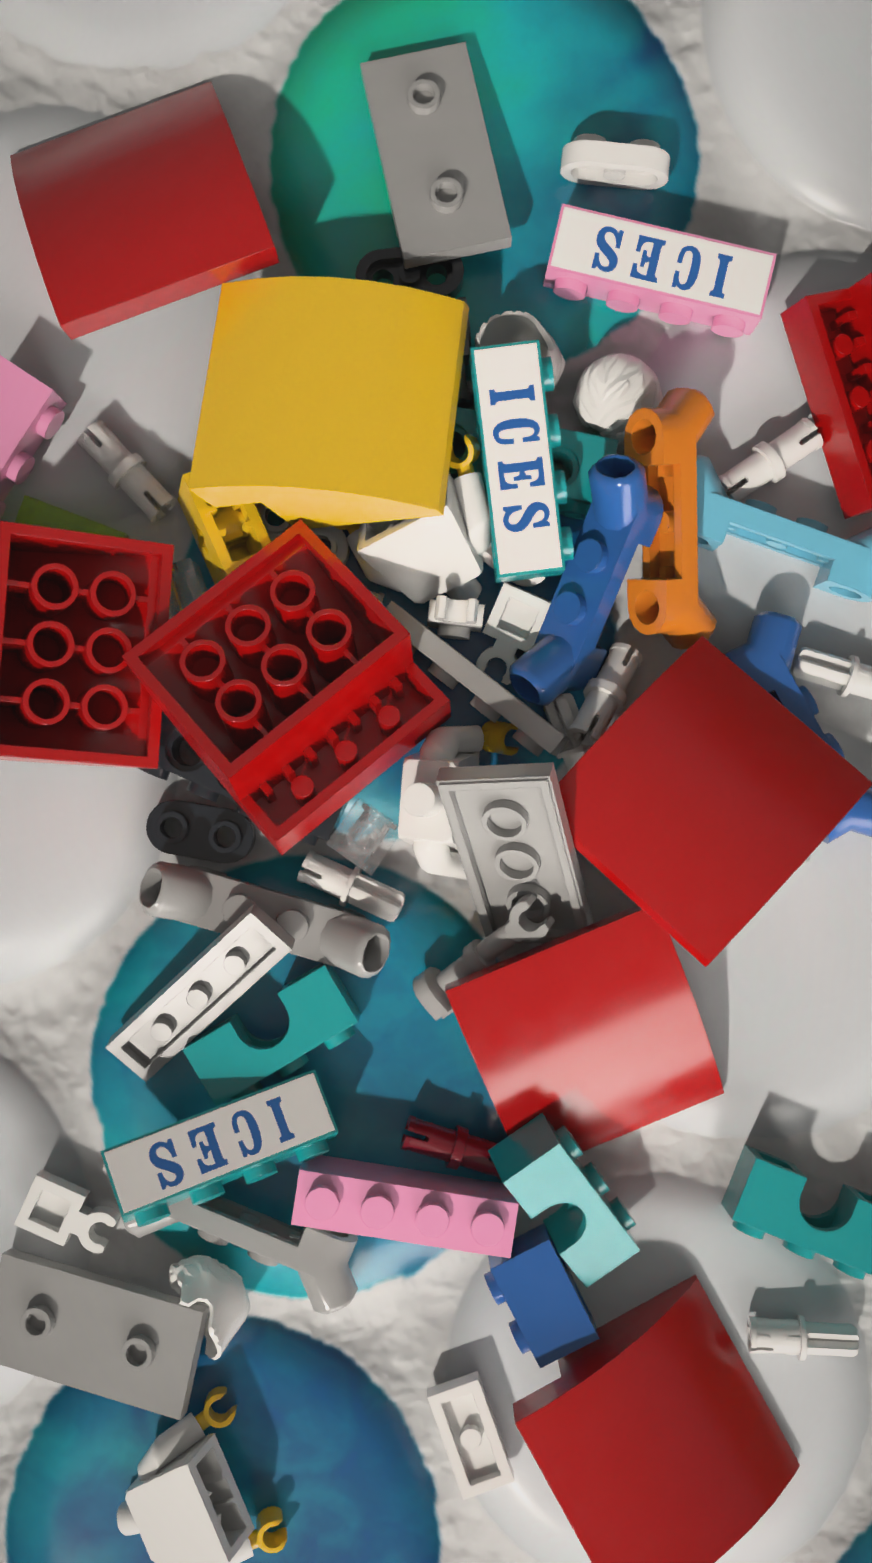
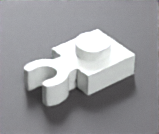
M504 582L482 632L496 638L494 646L487 648L479 656L476 666L485 671L490 659L495 657L501 658L507 665V671L503 676L502 683L506 685L511 683L509 669L510 665L517 660L515 655L517 649L526 652L534 645L551 601Z
M438 595L436 600L430 599L428 627L438 628V637L469 640L470 631L481 632L485 605L479 604L478 599L455 600L449 599L444 595Z
M41 1169L34 1178L14 1225L63 1247L73 1233L79 1237L81 1244L88 1251L103 1253L110 1240L95 1233L94 1223L102 1222L107 1226L114 1227L120 1219V1213L109 1206H98L93 1209L85 1206L90 1190Z

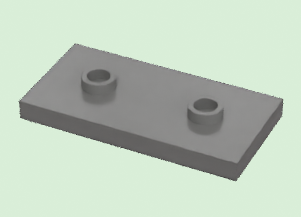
M466 42L360 63L362 81L404 268L408 269L510 248L512 245V235Z
M554 763L440 768L436 784L485 938L509 920V914L513 906L521 897L531 893L536 897V900L525 911L526 917L533 923H541L545 918L552 916L555 922L546 936L540 940H522L519 943H547L593 924Z
M11 1248L2 1253L0 1262V1365L181 1420L187 1413L209 1306L196 1302L187 1307L179 1304L180 1297Z

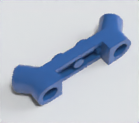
M609 454L593 464L588 471L592 503L573 547L574 559L568 560L566 564V570L562 574L534 645L510 665L509 676L511 685L516 693L527 702L548 706L565 690L579 691L585 689L588 681L595 678L607 650L596 644L638 544L646 547L651 546L664 511L663 500L659 492L647 485L646 471L643 464L632 457Z
M763 611L755 615L747 642L728 651L724 655L845 758L834 736L830 733L824 734L814 716L819 713L812 694L804 685L798 687L790 673V667L802 630L800 623L794 617L772 611ZM872 787L867 790L823 842L828 844L849 831L872 837Z

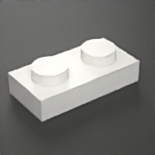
M478 1371L427 1388V1398L463 1500L515 1482L514 1471Z

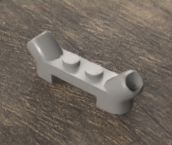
M159 861L152 864L146 871L140 885L139 901L144 912L149 916L180 921L221 934L255 903L295 939L293 948L289 952L290 954L341 968L361 978H370L378 974L384 967L390 953V932L383 925L368 920L364 915L354 910L333 904H322L229 877L227 873L203 866H185Z
M222 1196L194 1206L191 1199L187 1198L170 1205L171 1215L143 1227L137 1226L136 1219L127 1223L123 1221L126 1230L138 1238L176 1222H181L198 1229V1235L210 1243L227 1245L229 1242L248 1250V1255L263 1265L277 1266L279 1263L294 1269L299 1273L313 1310L321 1314H330L346 1307L354 1299L358 1290L348 1265L358 1241V1237L355 1234L304 1227L301 1230Z

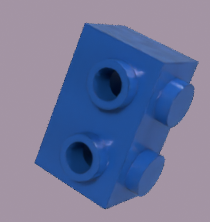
M544 1223L513 1239L511 1259L488 1255L490 1271L484 1274L487 1286L497 1305L507 1302L515 1320L509 1322L515 1342L522 1354L529 1351L532 1352L540 1368L600 1339L594 1318Z

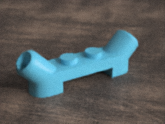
M697 455L698 547L713 552L723 544L725 536L728 534L820 567L813 588L853 601H872V527L847 539H842L828 534V526L819 521L799 517L795 522L776 515L777 508L766 502L747 499L744 504L730 499L710 458Z

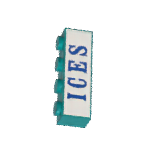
M539 340L470 348V369L483 480L489 506L495 583L562 575L566 570L565 561L574 559V550L570 526H560L558 505L567 504V487L564 470L554 471L552 448H560L561 437L558 414H548L545 392L554 391L551 356L541 357Z
M314 1069L100 1152L124 1223L136 1219L137 1226L143 1227L171 1215L169 1206L187 1198L191 1199L194 1206L221 1196L225 1193L222 1184L243 1176L246 1184L267 1178L278 1172L275 1163L295 1155L299 1163L317 1158L330 1151L327 1143L333 1141L339 1131Z

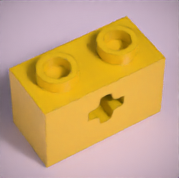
M190 472L182 474L177 500L214 584H216L269 544L271 539L255 503L214 508L188 489Z

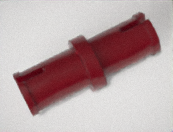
M413 1115L408 1117L405 1129L424 1135L425 1139L403 1134L400 1143L401 1150H409L445 1161V1167L452 1170H457L459 1166L495 1176L501 1180L493 1161L488 1159L490 1156L488 1150L498 1144L497 1142L468 1134V1128L457 1125L455 1129L418 1119Z

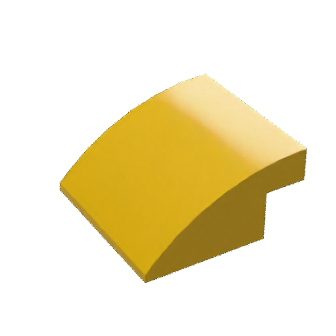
M285 276L222 283L188 489L214 508L262 503L289 524L294 525L301 519L310 529L444 515L469 306L464 301L432 292L359 279Z

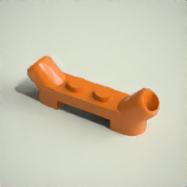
M690 388L669 390L657 408H641L636 410L629 417L624 434V455L632 457L643 464L646 471L647 485L659 492L663 500L664 509L661 523L651 546L646 547L642 545L643 578L627 579L629 618L633 626L640 633L645 635L661 633L673 648L680 650L689 649L701 636L709 640L717 623L712 611L698 595L696 444L712 422L715 413L708 398L702 392Z

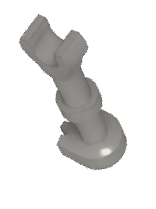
M533 893L526 894L517 901L509 914V920L484 940H473L464 947L463 955L441 971L435 967H429L414 978V993L435 1021L441 1017L444 1019L454 1012L445 992L446 984L494 965L496 963L495 958L522 940L536 941L546 936L555 922L554 918L549 916L541 923H533L525 914V911L536 900Z

